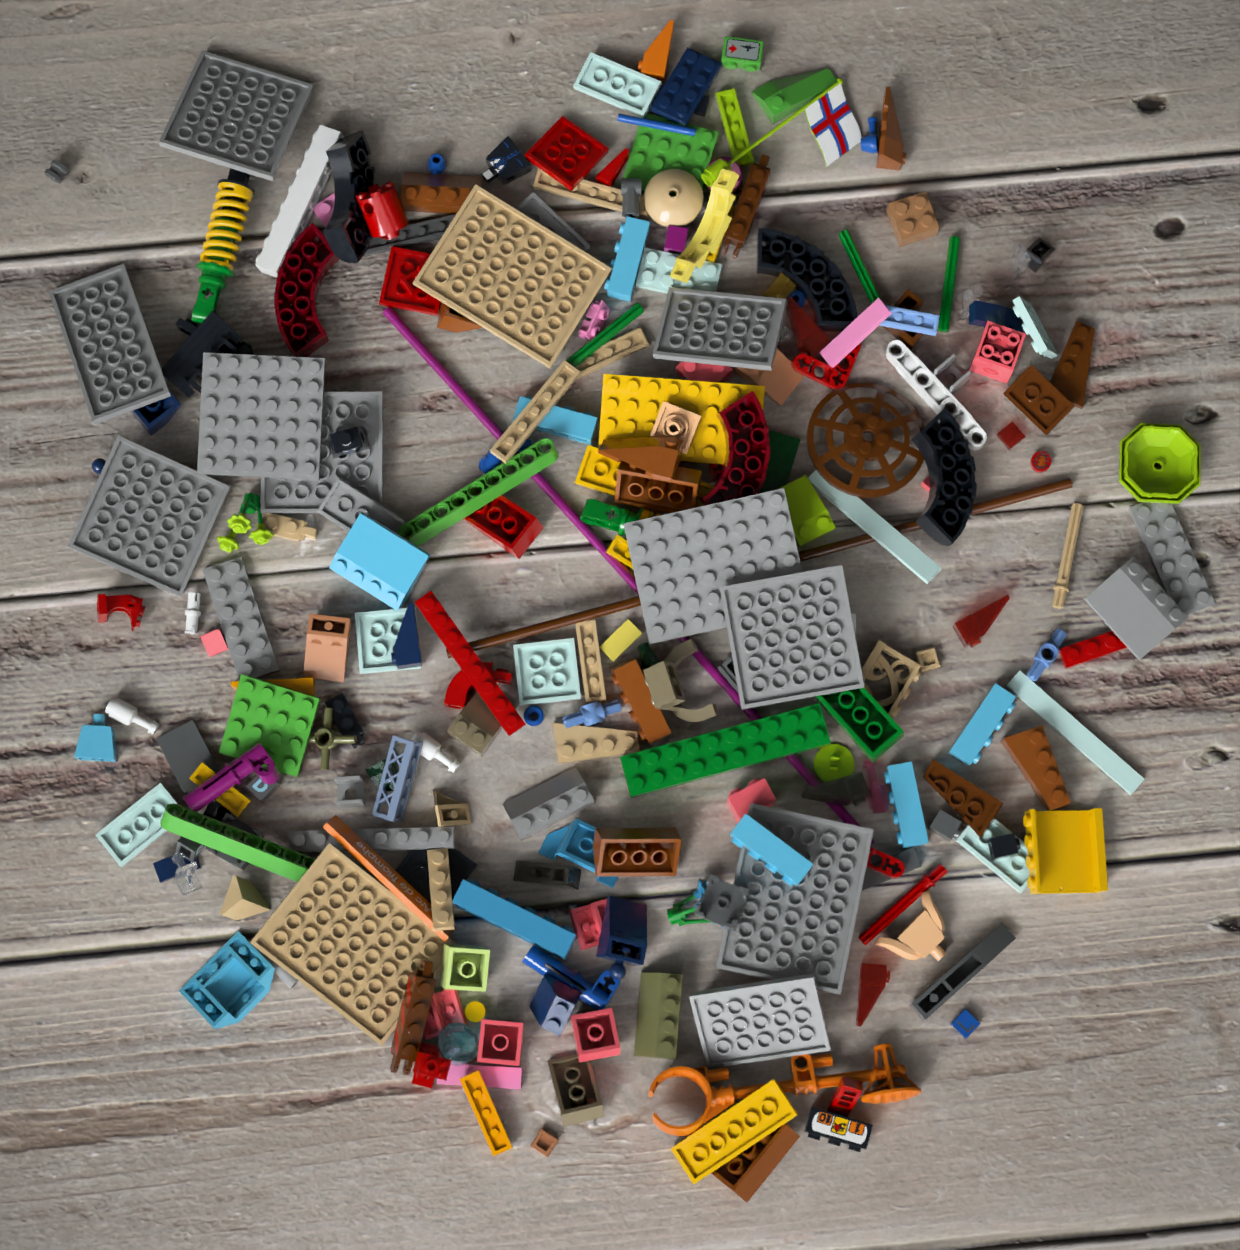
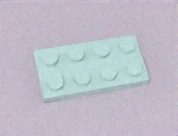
M590 52L573 87L580 92L645 118L662 84L659 80Z
M644 247L636 287L668 294L669 287L716 292L722 264L705 261L702 268H694L688 283L670 277L679 255Z
M159 783L99 831L96 837L119 866L123 867L167 832L160 825L164 810L168 804L178 803L166 788Z
M995 818L982 838L968 825L956 841L1021 894L1027 887V879L1029 877V869L1026 867V857L1028 854L1024 842L1019 839L1021 849L1018 850L1019 854L1016 856L992 861L987 840L997 836L1012 834V832Z

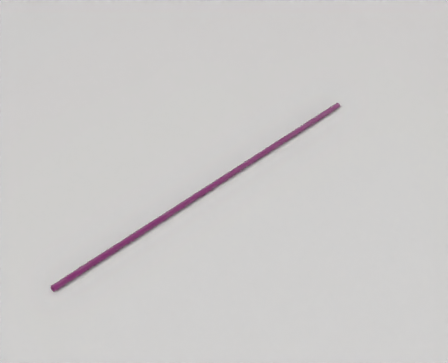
M390 306L382 312L384 316L498 440L504 433L392 308ZM540 472L533 475L531 478L639 596L635 576L622 562L606 553L608 549L606 544L587 523L580 519L577 512ZM685 636L677 639L681 643H683L685 641L690 640L691 638L689 636ZM697 646L698 651L693 653L692 656L741 709L738 692ZM754 708L741 709L751 721L762 719V716ZM796 754L785 757L844 823L860 826Z

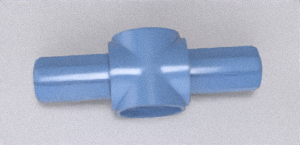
M1057 628L1049 641H1044L1033 658L1035 662L1027 672V677L1030 680L1037 681L1044 669L1049 668L1060 652L1059 646L1066 637L1064 630ZM1042 651L1049 652L1051 659L1045 658Z
M619 700L604 704L598 701L581 706L579 712L564 716L563 723L566 728L582 723L585 726H590L604 721L607 715L620 712L622 705Z

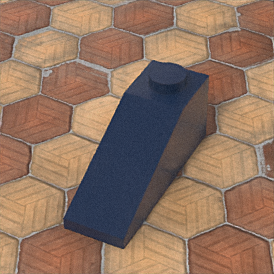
M413 603L408 604L394 644L395 652H391L392 664H396L398 670L422 666Z

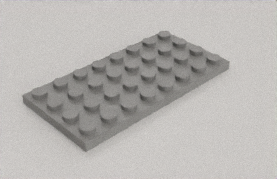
M124 264L48 291L94 425L171 396Z

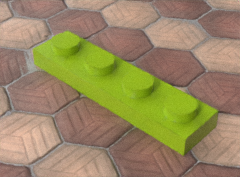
M735 88L715 93L732 158L750 146ZM751 150L737 160L741 167L754 164Z

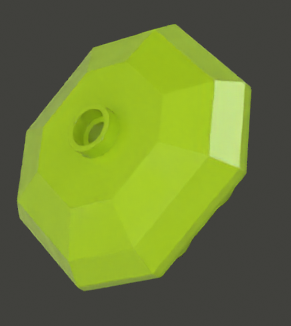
M1140 423L1119 442V482L1138 502L1180 504L1201 485V445L1182 425ZM1154 464H1159L1161 469L1157 470Z

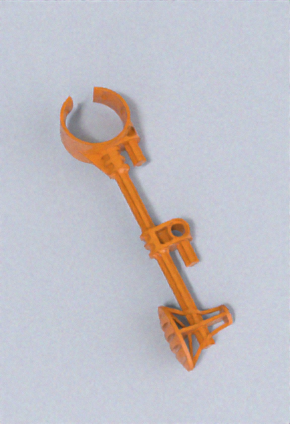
M889 1043L878 1044L873 1047L874 1069L816 1076L814 1068L833 1066L831 1053L816 1056L804 1054L792 1056L790 1062L791 1079L778 1081L784 1093H793L795 1096H798L799 1093L807 1095L810 1091L815 1094L820 1088L838 1086L842 1076L861 1081L862 1083L870 1082L861 1097V1101L872 1104H879V1102L888 1104L890 1101L895 1103L900 1100H908L910 1097H915L921 1093V1088L907 1078L905 1064L899 1065L897 1063L892 1045ZM888 1050L890 1051L894 1066L888 1064L886 1053ZM877 1052H881L883 1063L881 1068H878ZM803 1060L806 1063V1067L799 1068L795 1062ZM706 1066L696 1068L672 1067L661 1072L654 1079L649 1089V1097L654 1096L656 1088L663 1081L669 1078L682 1077L693 1081L702 1089L706 1098L705 1110L697 1121L685 1126L670 1125L662 1121L657 1113L652 1115V1121L667 1134L674 1136L690 1135L698 1131L705 1122L731 1105H734L736 1100L745 1099L767 1083L734 1087L732 1084H728V1087L719 1085V1088L714 1089L713 1086H710V1082L729 1080L728 1067L707 1070ZM903 1078L910 1085L894 1082L892 1079ZM885 1080V1083L869 1091L874 1081ZM894 1085L901 1086V1087H905V1088H895V1089H894ZM886 1086V1090L875 1092L880 1088Z

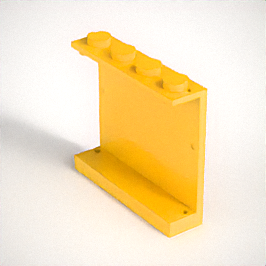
M1102 808L1074 811H1035V809L1025 811V816H1023V824L1026 827L1024 844L1028 854L1026 857V867L1029 869L1027 886L1030 888V894L1102 893L1108 891Z

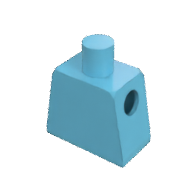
M93 714V724L82 726L74 756L77 760L117 762L115 730L111 726H105L106 715Z

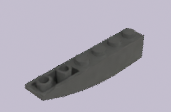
M1001 923L909 1006L923 1021L926 1020L1016 938Z

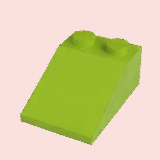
M806 475L779 488H784L797 547L836 528L826 507Z

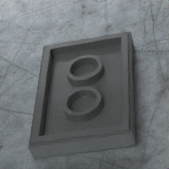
M193 720L156 739L184 793L198 787L189 778L202 762L215 773L220 771Z

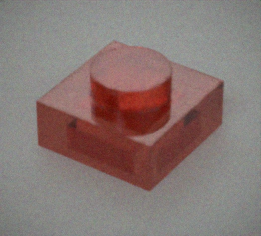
M1013 421L996 435L1009 451L1026 437Z

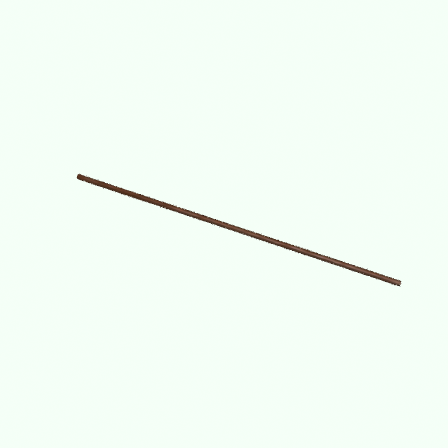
M1067 478L973 504L971 515L1072 488L1071 479ZM916 520L893 526L901 534L922 529L915 522ZM866 533L800 551L798 554L800 562L872 543L876 540ZM639 596L468 643L474 651L638 607L641 606ZM446 648L448 658H452L451 654Z

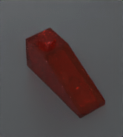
M789 297L787 299L786 311L796 344L800 348L798 351L800 354L814 357L831 340L799 305Z
M1008 595L954 623L953 629L964 648L969 645L973 648L982 643L980 639L984 637L1010 599Z
M860 964L856 1027L862 1026L885 988L886 983H889L890 970H887V965Z

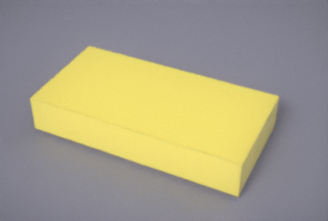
M627 619L599 649L614 663L642 635V632Z

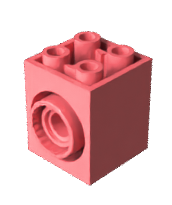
M987 321L969 370L1007 384L1014 370L1026 334Z

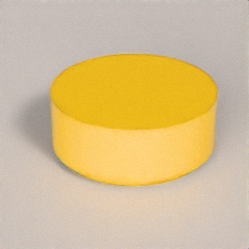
M478 1001L470 1002L465 1008V1016L471 1022H480L486 1015L484 1005Z

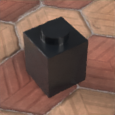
M1014 833L987 840L992 861L1016 856L1019 854L1018 850L1021 849L1018 837L1015 838Z

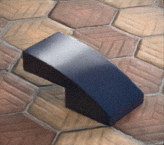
M179 854L153 863L160 883L201 869L197 857L191 862Z

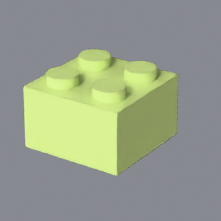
M444 944L440 986L450 990L486 992L490 950L484 946Z

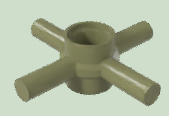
M324 708L323 728L319 729L315 735H310L308 743H316L322 749L321 770H329L330 750L334 749L338 743H357L356 735H337L331 729L332 708ZM329 734V741L325 744L324 737Z

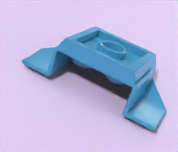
M575 819L569 826L548 834L538 853L554 861L557 856L563 857L595 873L593 842L596 827ZM619 876L597 877L596 881L613 888Z

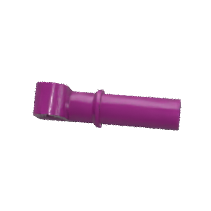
M258 742L231 763H225L224 768L183 798L191 810L198 812L238 783L240 785L242 779L255 771L264 784L268 785L274 784L279 780L280 771ZM264 763L269 769V771L265 772L262 768V765Z

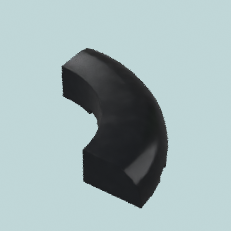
M363 130L345 136L326 151L334 178L335 201L331 219L323 233L335 256L347 263H358L368 249L366 246L368 241L372 239L356 198L357 194L365 191L368 192V187L375 185L373 183L375 168L370 165L368 155L371 152Z
M758 228L757 274L778 277L801 291L813 311L816 332H842L858 317L849 284H847L837 265L824 255L823 251L796 235L792 236L775 229Z
M946 407L911 441L921 452L927 465L930 479L927 504L915 522L934 541L944 546H950L961 535L966 527L969 516L972 514L977 483H975V461L968 448L969 442L964 438L959 429L961 428Z

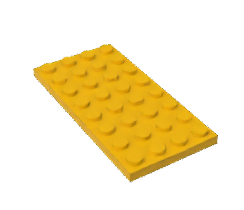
M603 374L598 448H600L604 439L650 437L662 403L666 401L701 415L687 454L682 452L681 461L724 464L726 440L723 427L716 414L752 390L763 409L765 386Z

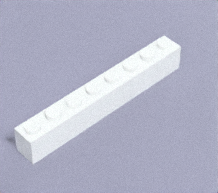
M320 125L318 130L314 132L312 143L305 151L303 163L298 167L296 178L289 186L286 200L282 202L280 213L273 221L272 230L265 238L262 252L256 258V266L261 273L277 278L279 268L285 259L287 251L290 250L295 239L306 229L315 205L318 203L332 172L326 151L338 140L344 138L340 131Z

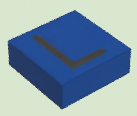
M965 1009L951 1025L966 1039L980 1023Z

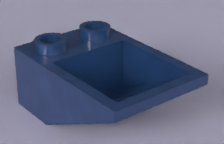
M609 895L607 897L596 957L615 961V964L610 967L609 973L613 979L620 980L626 974L623 964L631 966L644 965L647 949V905Z

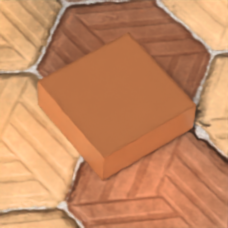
M541 1128L530 1146L548 1157L559 1139Z

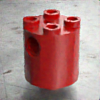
M393 181L387 182L381 187L379 184L368 187V192L365 191L356 195L371 237L390 240L400 235L399 230L408 225V219Z

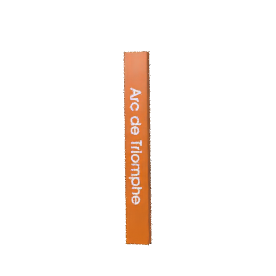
M337 815L332 817L323 826L334 839L444 942L457 929L455 927L452 930L434 931L431 904Z

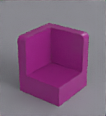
M668 225L664 252L669 250L683 252L687 241L688 229Z

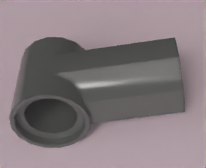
M622 178V217H639L641 178Z

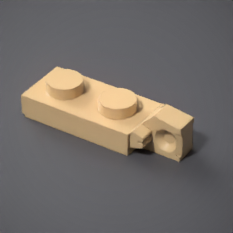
M264 513L263 516L265 529L270 530L276 537L298 542L300 540L304 541L305 537L316 539L317 529L308 527L307 522L272 513Z

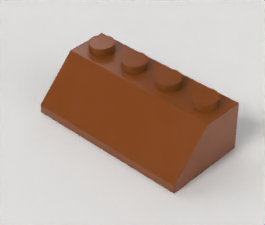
M404 172L401 187V204L404 211L456 214L475 184L481 188L483 187V176L433 175L432 173Z
M622 461L617 472L614 503L666 513L696 508L702 471L678 467L672 481H666L646 475L645 470L640 468L634 470L630 468L629 463Z
M595 828L593 842L595 875L597 877L676 876L682 839L675 828Z
M785 1123L711 1174L747 1203L800 1136Z

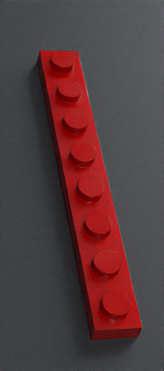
M430 591L415 601V605L507 735L510 737L524 727L526 724L433 592Z

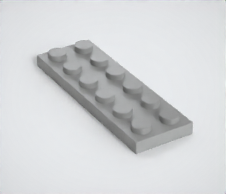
M1142 502L1130 507L1129 512L1164 591L1187 616L1215 605V601L1172 504Z
M242 557L203 569L239 680L241 674L261 678L280 671Z

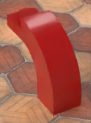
M482 662L496 683L511 685L512 674L508 673V670L497 668L496 671H493V662ZM462 670L454 676L447 688L444 700L445 707L462 710L466 706L467 697L473 685Z

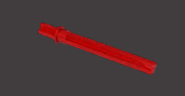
M939 863L930 873L924 874L923 878L859 936V940L864 945H867L913 904L923 892L931 887H935V883L947 873L943 865Z

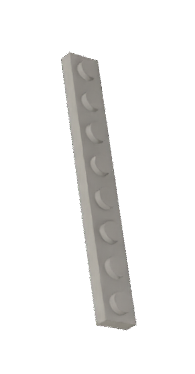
M454 827L351 829L374 851L455 849ZM326 830L290 831V849L299 853L322 852L328 843L340 852L347 851Z

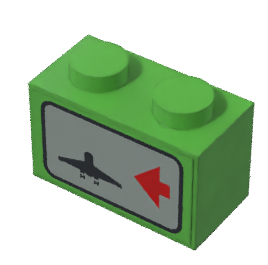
M725 36L721 59L722 66H725L727 69L743 68L749 72L760 71L764 41Z

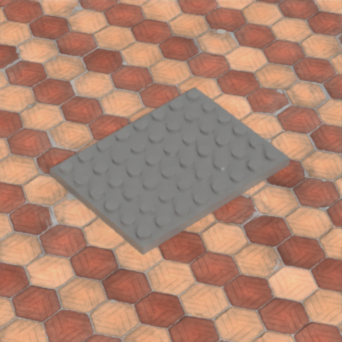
M784 488L623 524L650 644L726 628L720 587L802 572Z
M750 803L748 816L810 861L813 866L798 886L794 884L790 886L782 880L783 876L777 871L775 874L765 867L766 863L761 859L755 860L748 854V849L744 846L741 847L733 885L749 889L751 894L736 931L734 932L724 927L716 968L769 980L814 973L818 990L841 995L874 829Z

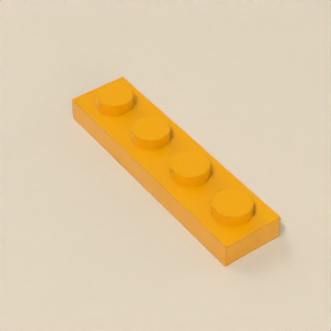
M476 1070L459 1078L492 1155L496 1156L513 1148L480 1071Z

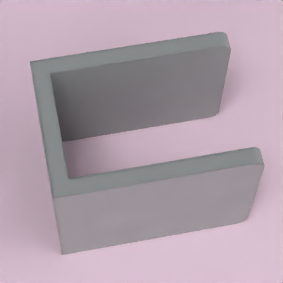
M955 353L938 366L933 373L952 395L969 381L972 374L969 370L963 375L953 364L956 358ZM946 375H953L956 382L953 385L946 384L944 381Z
M361 776L334 777L338 792V801H335V804L339 809L365 807L364 780ZM350 788L357 791V797L354 800H348L345 797L346 791Z

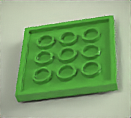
M648 113L645 116L646 119L679 125L664 117ZM687 124L686 127L696 128L695 136L639 125L623 178H641V193L644 194L648 182L656 174L668 169H680L692 174L698 180L703 190L705 183L702 180L701 174L704 173V169L712 160L719 132ZM671 192L669 195L675 197L677 193Z
M241 674L219 753L238 758L259 742L280 772L296 777L299 776L321 698Z

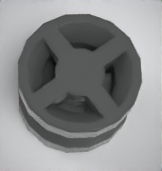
M53 159L50 168L46 169L44 174L54 182L61 184L63 181L62 177L68 174L69 169Z

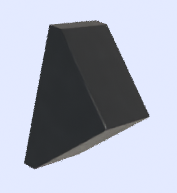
M1039 237L1025 250L1020 261L1036 273L1055 249Z

